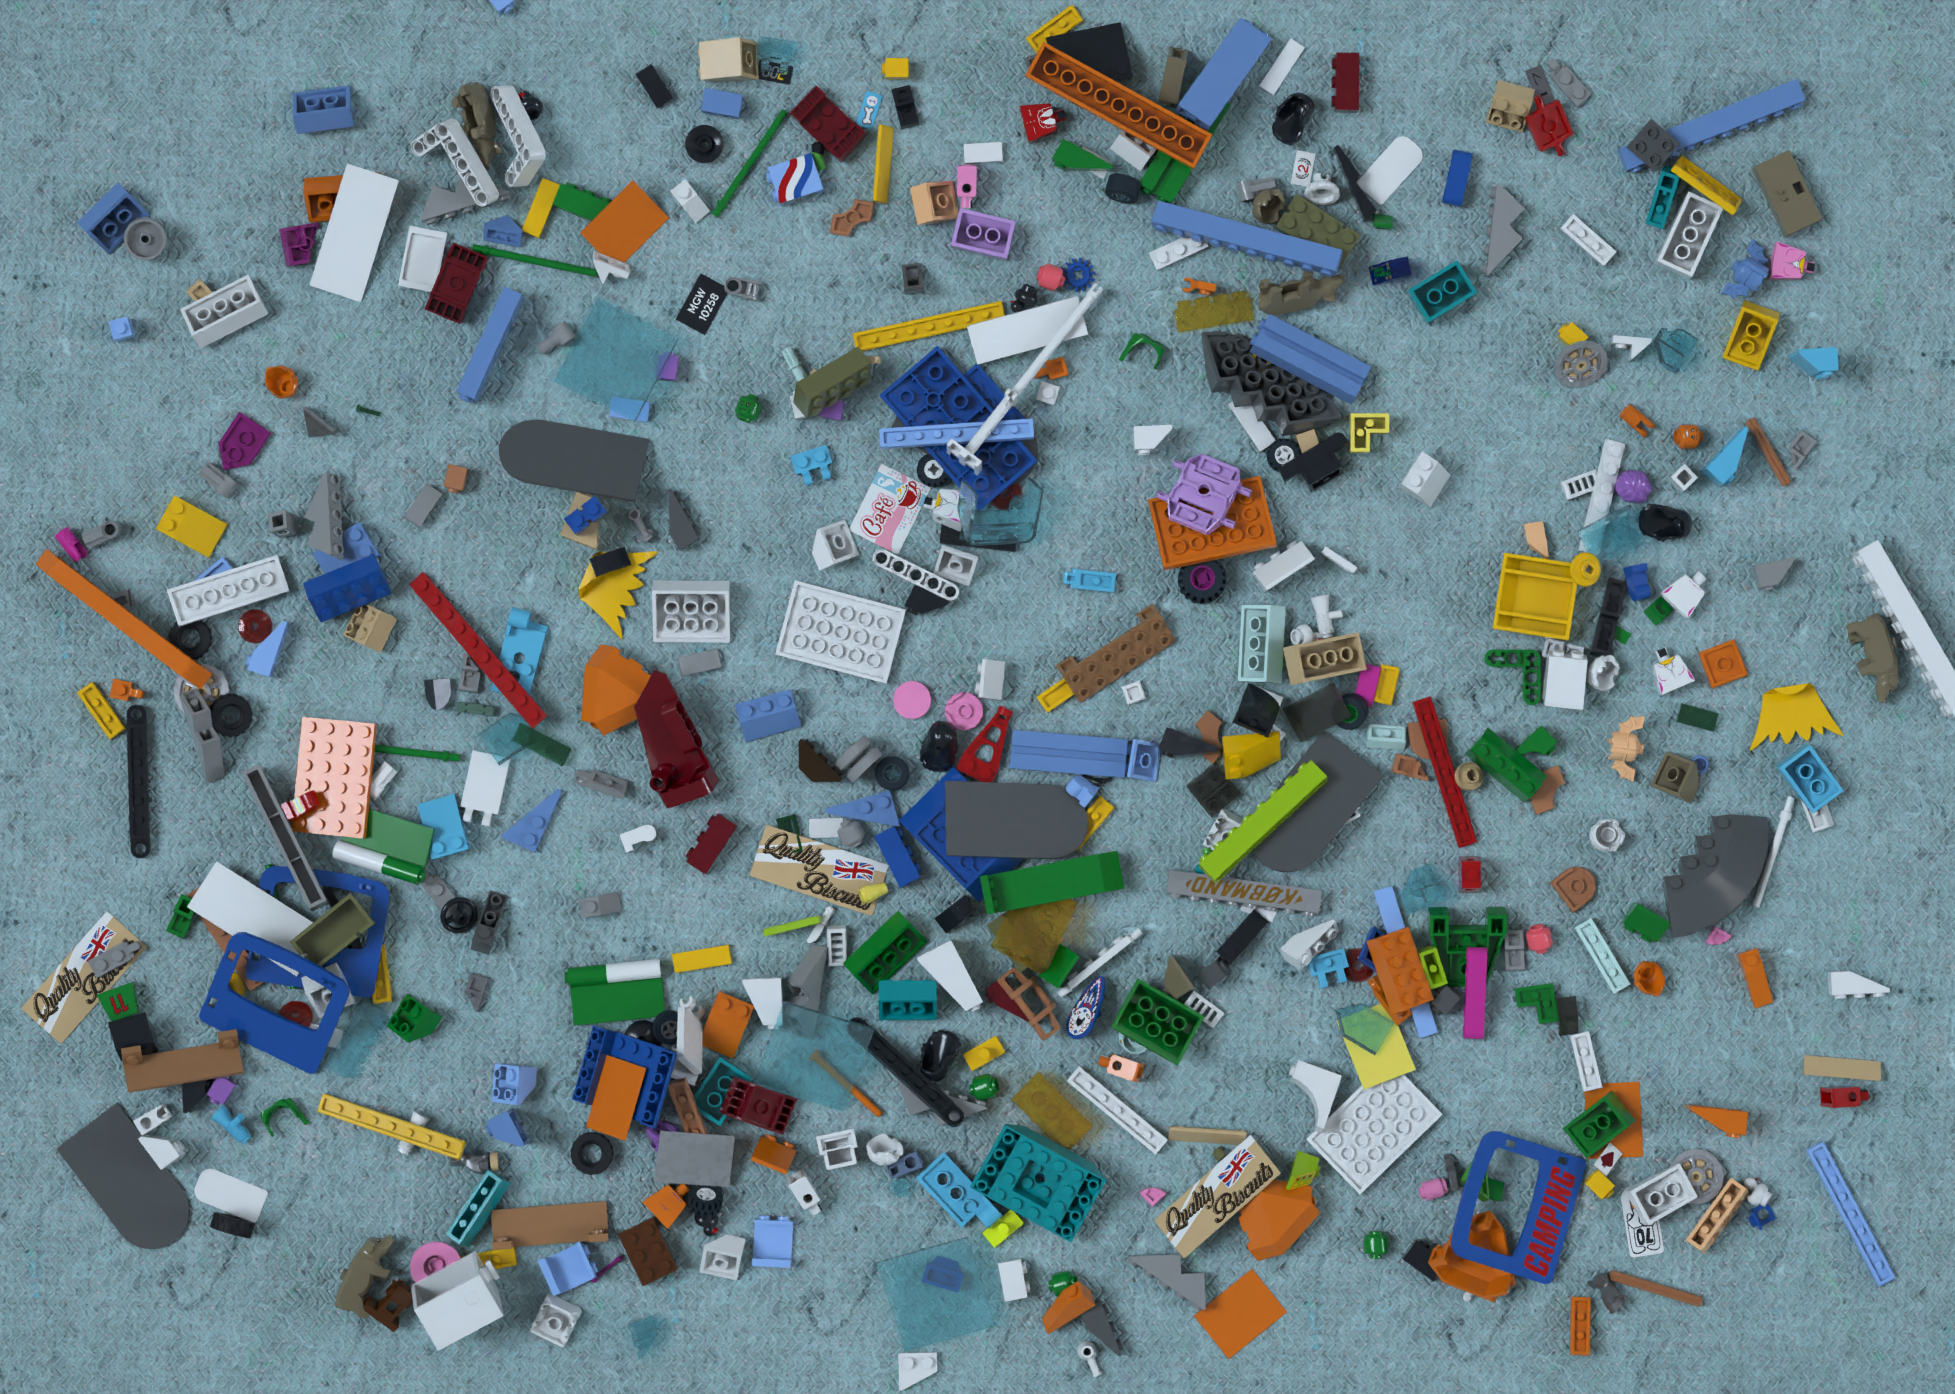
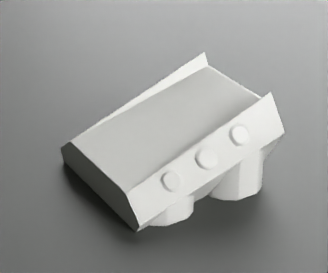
M1222 809L1203 845L1214 850L1215 844L1220 840L1224 841L1231 829L1234 827L1238 828L1242 824L1243 818L1230 812L1228 809Z
M547 1294L530 1332L563 1348L582 1310L579 1306H575L552 1294Z

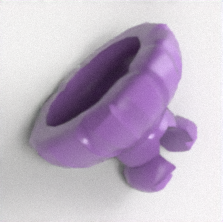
M658 1120L656 1129L649 1126L645 1127L647 1136L653 1141L650 1146L655 1148L654 1150L657 1153L660 1131L681 1132L675 1124L663 1120Z

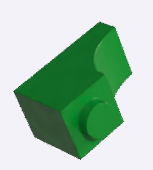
M1539 726L1515 750L1521 755L1528 752H1537L1541 756L1545 754L1549 756L1556 749L1554 745L1557 741L1542 726Z

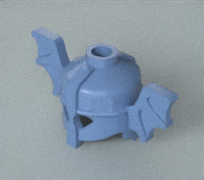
M1754 239L1747 248V252L1752 258L1747 257L1741 261L1736 259L1731 270L1734 272L1733 281L1737 284L1727 283L1721 292L1722 295H1729L1732 299L1736 296L1747 297L1748 291L1757 292L1758 286L1762 284V279L1767 277V272L1770 269L1763 265L1768 261L1763 255L1764 247L1757 245Z

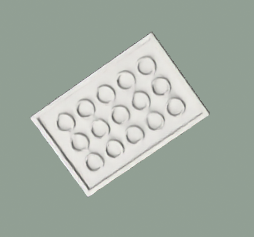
M795 580L775 655L887 684L906 609Z
M1401 1075L1365 1090L1361 1085L1327 1118L1324 1130L1321 1133L1314 1130L1306 1140L1360 1195L1443 1114L1405 1075Z

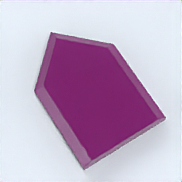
M239 412L218 443L223 470L251 465L271 435V432Z

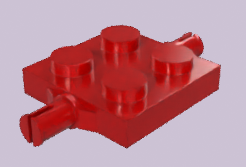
M1537 95L1533 98L1537 109L1524 117L1540 152L1550 147H1555L1558 156H1562L1566 152L1561 143L1574 133L1560 101L1556 99L1544 105L1541 95Z

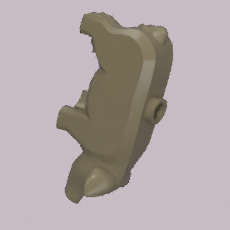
M469 82L468 84L461 85L458 94L451 101L453 108H462L461 115L465 125L461 127L466 136L475 144V152L486 170H489L491 160L496 155L503 153V150L497 142H494L496 124L487 92L478 82Z
M1306 271L1303 272L1301 280L1286 281L1280 285L1270 283V280L1267 278L1262 279L1259 282L1258 310H1262L1268 315H1279L1313 307L1320 300L1337 302L1335 293L1346 280L1342 274L1336 277L1324 276L1317 280L1313 277V272Z
M1874 613L1862 622L1855 621L1849 623L1846 628L1851 645L1856 642H1864V652L1867 658L1857 663L1859 673H1861L1862 677L1874 675L1877 678V700L1886 704L1888 695L1899 684L1898 661L1894 651L1897 645L1895 638H1890L1886 623L1880 614Z
M391 1234L385 1238L371 1237L367 1239L353 1257L349 1268L343 1269L339 1278L342 1279V1283L336 1295L335 1307L346 1311H353L357 1316L364 1319L369 1317V1314L364 1311L365 1300L369 1297L366 1293L370 1289L373 1280L385 1282L391 1270L386 1269L380 1264V1258L389 1251L394 1243Z

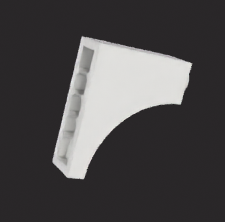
M1298 1060L1295 1065H1291L1288 1074L1291 1076L1290 1082L1298 1085L1310 1097L1316 1115L1314 1130L1321 1133L1324 1130L1342 1076Z

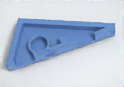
M557 789L502 834L501 838L536 852L562 791Z
M890 790L825 809L827 814L900 826Z

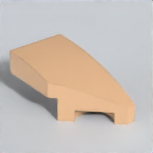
M1543 521L1524 524V532L1529 549L1541 554L1544 559H1549Z

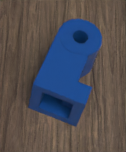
M1647 563L1623 568L1630 598L1633 601L1649 599L1651 591L1646 571H1648Z

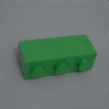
M566 182V185L560 184L552 205L592 221L612 200L603 196L599 199L594 197L595 193L586 189L583 192L576 189V185Z

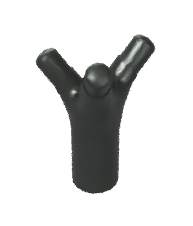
M1082 775V777L1099 788V793L1102 792L1100 786H1105L1106 782L1112 781V777L1094 778Z

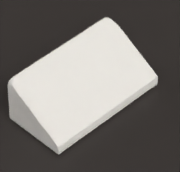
M1802 802L1813 833L1834 825L1827 804L1812 814Z

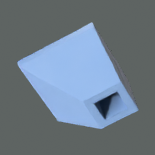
M495 1063L492 1102L520 1105L536 1087L537 1067Z

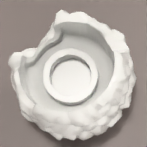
M1602 655L1589 665L1587 680L1589 685L1596 690L1607 691L1615 685L1613 678L1615 675H1618L1620 667L1612 655Z
M1616 819L1598 820L1591 827L1589 834L1591 844L1595 846V849L1602 852H1615L1625 839V833L1619 828V822Z
M885 1133L870 1139L866 1145L869 1159L880 1166L891 1165L897 1162L899 1157L903 1155L901 1143L895 1138L891 1139Z

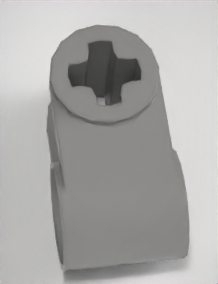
M730 277L724 284V290L730 296L759 301L757 295L762 282ZM729 282H736L738 289L730 291L727 287Z

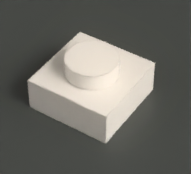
M1042 381L1036 400L1054 406L1060 387Z

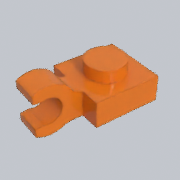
M1188 277L1184 278V281L1191 284L1190 288H1182V291L1185 293L1196 289L1199 291V294L1210 296L1211 293L1214 294L1217 284L1199 280L1195 281Z
M1064 357L1046 361V367L1040 368L1034 378L1037 379L1048 375L1049 380L1068 376Z
M113 678L109 697L129 701L130 696L144 699L145 691L132 689V682Z

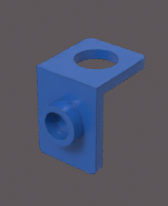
M1768 1203L1765 1207L1759 1205L1747 1211L1750 1215L1748 1220L1753 1228L1756 1227L1758 1230H1762L1761 1226L1776 1219ZM1760 1209L1768 1211L1769 1216L1767 1219H1759L1758 1211Z

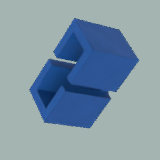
M596 496L581 505L583 510L580 511L577 508L564 518L575 535H579L591 526L588 522L589 519L595 523L608 513Z

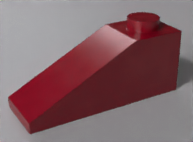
M1005 978V981L1007 982V984L1012 988V986L1009 984V982H1008L1007 979ZM997 981L985 989L987 992L985 997L990 1004L994 1002L1004 1010L1027 1022L1029 1021L1014 999H1010Z

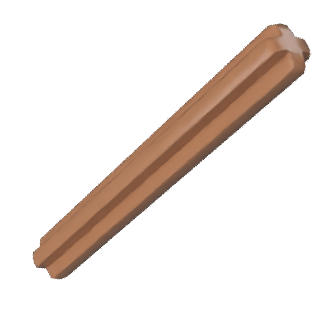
M1611 1270L1609 1280L1697 1307L1702 1302V1297L1618 1271Z

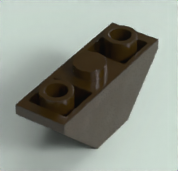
M800 739L798 741L799 769L812 782L842 781L840 777L842 773L835 766L831 768L827 764L829 760L821 752L817 754L813 750L815 746L808 739L805 741Z

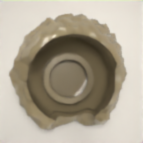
M1267 189L1255 197L1252 204V213L1259 222L1274 224L1279 220V212L1284 209L1286 204L1284 196L1279 189Z

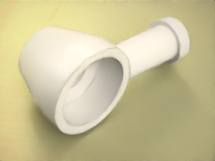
M1084 1341L1078 1347V1355L1081 1359L1088 1361L1093 1377L1101 1375L1102 1372L1099 1370L1094 1358L1097 1353L1096 1346L1090 1341ZM1085 1348H1089L1091 1350V1353L1089 1355L1084 1354L1083 1351Z

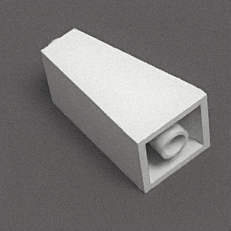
M952 940L917 957L919 963L965 1011L970 1009L973 1012L981 1008L980 1003L983 1000Z

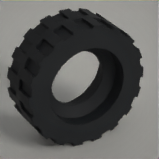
M202 620L181 627L175 622L174 626L170 629V634H168L169 642L194 660L203 657L209 651L212 645L211 640H213L211 630ZM187 629L196 630L200 636L198 645L193 648H187L181 642V635Z
M226 693L225 695H220L210 705L212 726L222 736L237 737L249 729L250 723L253 720V712L248 702L242 696H238L235 693ZM228 706H234L240 711V718L234 724H226L221 718L223 709Z
M588 1132L582 1134L574 1141L570 1157L576 1169L583 1174H599L611 1164L614 1155L613 1146L610 1140L603 1134ZM588 1144L599 1146L602 1153L599 1161L595 1163L587 1162L582 1154L584 1147Z
M214 1212L210 1227L215 1230L244 1238H251L255 1223L249 1220L219 1212Z

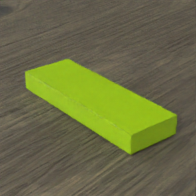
M817 915L766 928L763 930L764 937L823 922L822 916Z

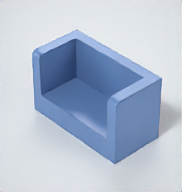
M705 88L701 112L739 120L743 94Z

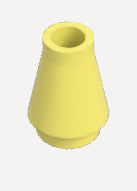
M884 882L881 884L863 885L862 888L858 889V893L862 903L867 902L869 904L882 895L887 894L888 889Z

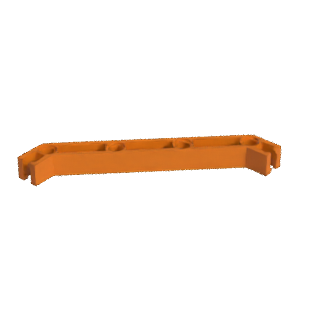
M46 549L35 563L60 585L199 689L204 686L212 675L204 666L186 655L69 566L63 559L54 555L49 549Z

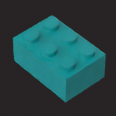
M1458 260L1415 285L1406 293L1427 325L1476 295L1477 291Z
M890 979L879 981V1020H937V981L929 979L922 981H912L910 979L903 981H893Z
M722 1056L719 1057L694 1095L700 1114L719 1126L722 1125L727 1115L719 1111L733 1076L743 1078L749 1082L753 1078Z

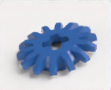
M1073 258L1071 259L1073 264L1065 263L1068 269L1062 268L1066 272V275L1062 276L1067 279L1063 284L1069 283V290L1074 286L1075 292H1078V287H1081L1082 292L1085 291L1084 286L1086 285L1090 288L1091 285L1088 282H1094L1095 280L1090 278L1091 275H1095V272H1090L1093 265L1087 267L1088 260L1083 264L1081 263L1082 258H1079L1077 263H1075ZM1081 270V275L1084 276L1083 279L1075 280L1073 272Z

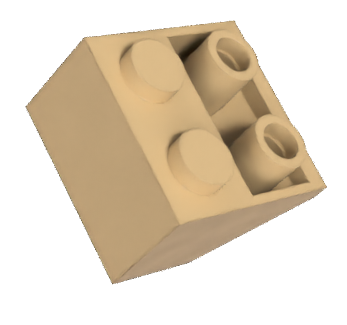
M1498 80L1486 123L1523 132L1526 123L1524 117L1529 114L1535 89Z
M365 604L354 609L343 635L381 653L397 618Z

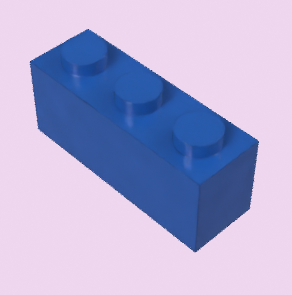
M893 826L874 836L900 888L920 878L919 873L922 870L917 862L913 863L911 859L913 853L909 845L905 846L902 842V839L905 837L900 828L896 829Z

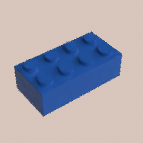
M375 554L303 583L307 598L320 622L392 594L387 577Z

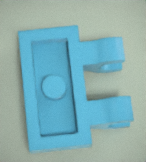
M827 445L790 456L796 475L802 474L806 486L813 484L809 471L817 468L821 469L824 480L831 478L827 465L833 463Z
M1344 948L1314 956L1308 964L1311 977H1318L1320 989L1328 987L1325 975L1328 972L1336 971L1339 984L1347 982L1344 968L1349 967Z

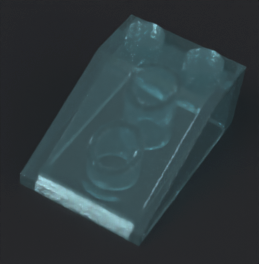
M1630 505L1613 511L1578 531L1586 552L1596 556L1599 563L1646 544Z

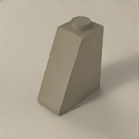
M1169 47L1159 100L1164 104L1173 105V103H1178L1188 50Z

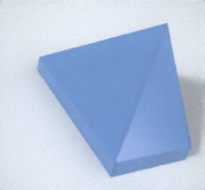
M506 215L485 223L483 240L521 247L523 230Z

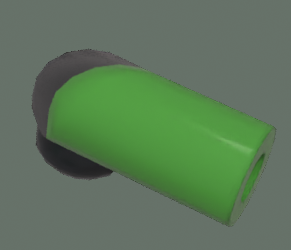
M814 142L811 145V154L817 171H821L826 168L823 159L824 145L821 142Z

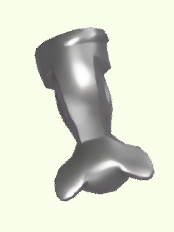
M485 1152L483 1155L463 1153L461 1160L450 1158V1166L464 1165L470 1171L483 1175L488 1170V1152Z
M1607 1272L1599 1273L1594 1277L1593 1281L1587 1282L1590 1287L1601 1290L1603 1302L1610 1314L1615 1313L1628 1298L1627 1295H1621L1616 1287L1609 1283V1274Z

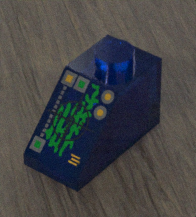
M1408 256L1368 267L1373 286L1409 278L1412 275Z

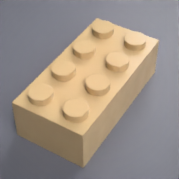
M1359 632L1283 647L1290 685L1367 670Z

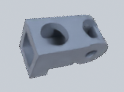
M917 1149L900 1157L897 1162L886 1165L891 1179L922 1168L925 1166V1163Z

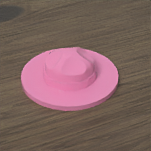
M438 1241L429 1242L414 1252L410 1261V1273L413 1280L418 1282L461 1258L457 1250L451 1245Z

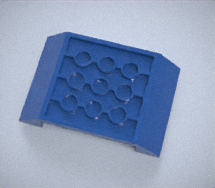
M952 767L899 822L980 903L984 899L980 876L1012 871L1024 858L946 856L945 781L968 782Z
M593 1026L572 1100L592 1105L606 1055L646 1068L632 1119L639 1121L640 1124L656 1129L677 1052L619 1032Z

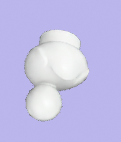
M1307 624L1297 626L1290 634L1291 641L1295 645L1323 639L1319 632L1313 633Z
M1757 1177L1745 1179L1744 1187L1749 1191L1753 1190L1752 1194L1747 1196V1200L1753 1206L1761 1205L1765 1207L1772 1197V1194L1768 1192V1187L1763 1183L1757 1184Z

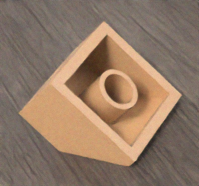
M953 181L927 182L910 188L917 225L935 224L957 219L959 211Z

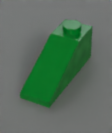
M1062 139L1052 158V161L1055 162L1054 166L1061 170L1066 168L1067 170L1112 171L1113 165L1065 139Z

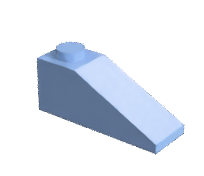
M283 621L253 651L252 655L249 654L246 661L247 670L272 677L290 623Z

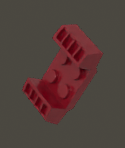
M816 85L789 112L840 163L867 136L866 132L856 122L854 123Z
M453 242L432 288L425 310L458 324L463 323L473 292L481 274H484L487 267L488 257Z
M733 1076L719 1112L784 1135L797 1099L780 1091H774L751 1083L743 1078Z

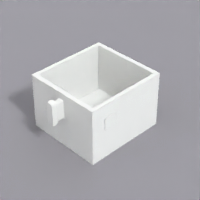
M476 1251L411 1285L414 1311L438 1351L503 1317L500 1293L492 1280H497L500 1277L491 1261H486V1265H484Z

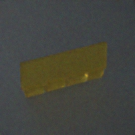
M1245 290L1231 292L1232 300L1230 301L1228 293L1213 295L1214 303L1210 304L1209 296L1194 299V307H1191L1190 300L1178 301V309L1174 310L1178 333L1254 320L1250 297L1246 298Z

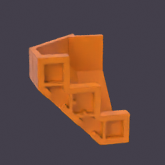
M601 644L585 665L581 721L589 722L593 728L599 729L604 736L637 719L634 706L651 676L642 670L643 666L632 658L627 660L619 654L621 651L616 647Z
M1274 1179L1240 1209L1241 1216L1238 1218L1242 1231L1247 1232L1250 1241L1247 1243L1248 1249L1257 1261L1284 1254L1320 1214V1211L1315 1207L1316 1201L1312 1195L1311 1186L1305 1185L1287 1190V1181Z
M1491 1211L1473 1215L1468 1238L1469 1243L1510 1256L1506 1231ZM1452 1234L1448 1236L1449 1240L1442 1246L1438 1244L1433 1248L1428 1261L1443 1283L1494 1303L1497 1296L1508 1294L1509 1288L1516 1286L1514 1274L1455 1255L1451 1247Z

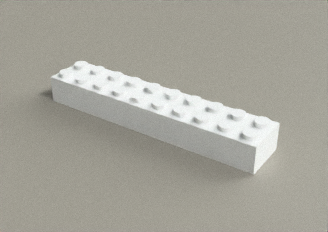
M1879 540L1870 542L1852 553V561L1857 568L1860 567L1863 574L1861 576L1864 582L1872 587L1873 591L1871 593L1876 601L1879 600L1883 606L1881 608L1882 613L1886 618H1890L1892 630L1895 634L1900 635L1902 647L1905 651L1908 650L1910 652L1912 664L1920 669V677L1931 688L1929 692L1935 701L1938 700L1941 705L1939 707L1940 712L1944 717L1947 716L1948 719L1955 718V670Z

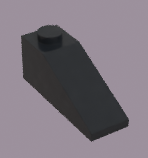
M1168 727L1158 748L1163 751L1162 755L1173 758V756L1187 757L1222 753V749Z
M1253 909L1219 946L1216 952L1231 965L1268 921Z

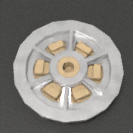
M1579 341L1570 344L1560 352L1555 360L1553 367L1555 377L1561 384L1568 387L1580 388L1590 385L1599 379L1605 371L1608 362L1607 354L1601 345L1593 341Z
M201 664L212 673L201 689L179 675L174 686V699L179 709L184 712L179 694L196 688L210 709V705L213 704L215 699L219 698L220 695L229 693L228 682L223 673L213 666Z
M1691 1149L1683 1151L1675 1157L1670 1167L1680 1163L1698 1196L1690 1201V1204L1706 1203L1717 1196L1723 1185L1724 1174L1720 1162L1714 1155L1706 1150Z

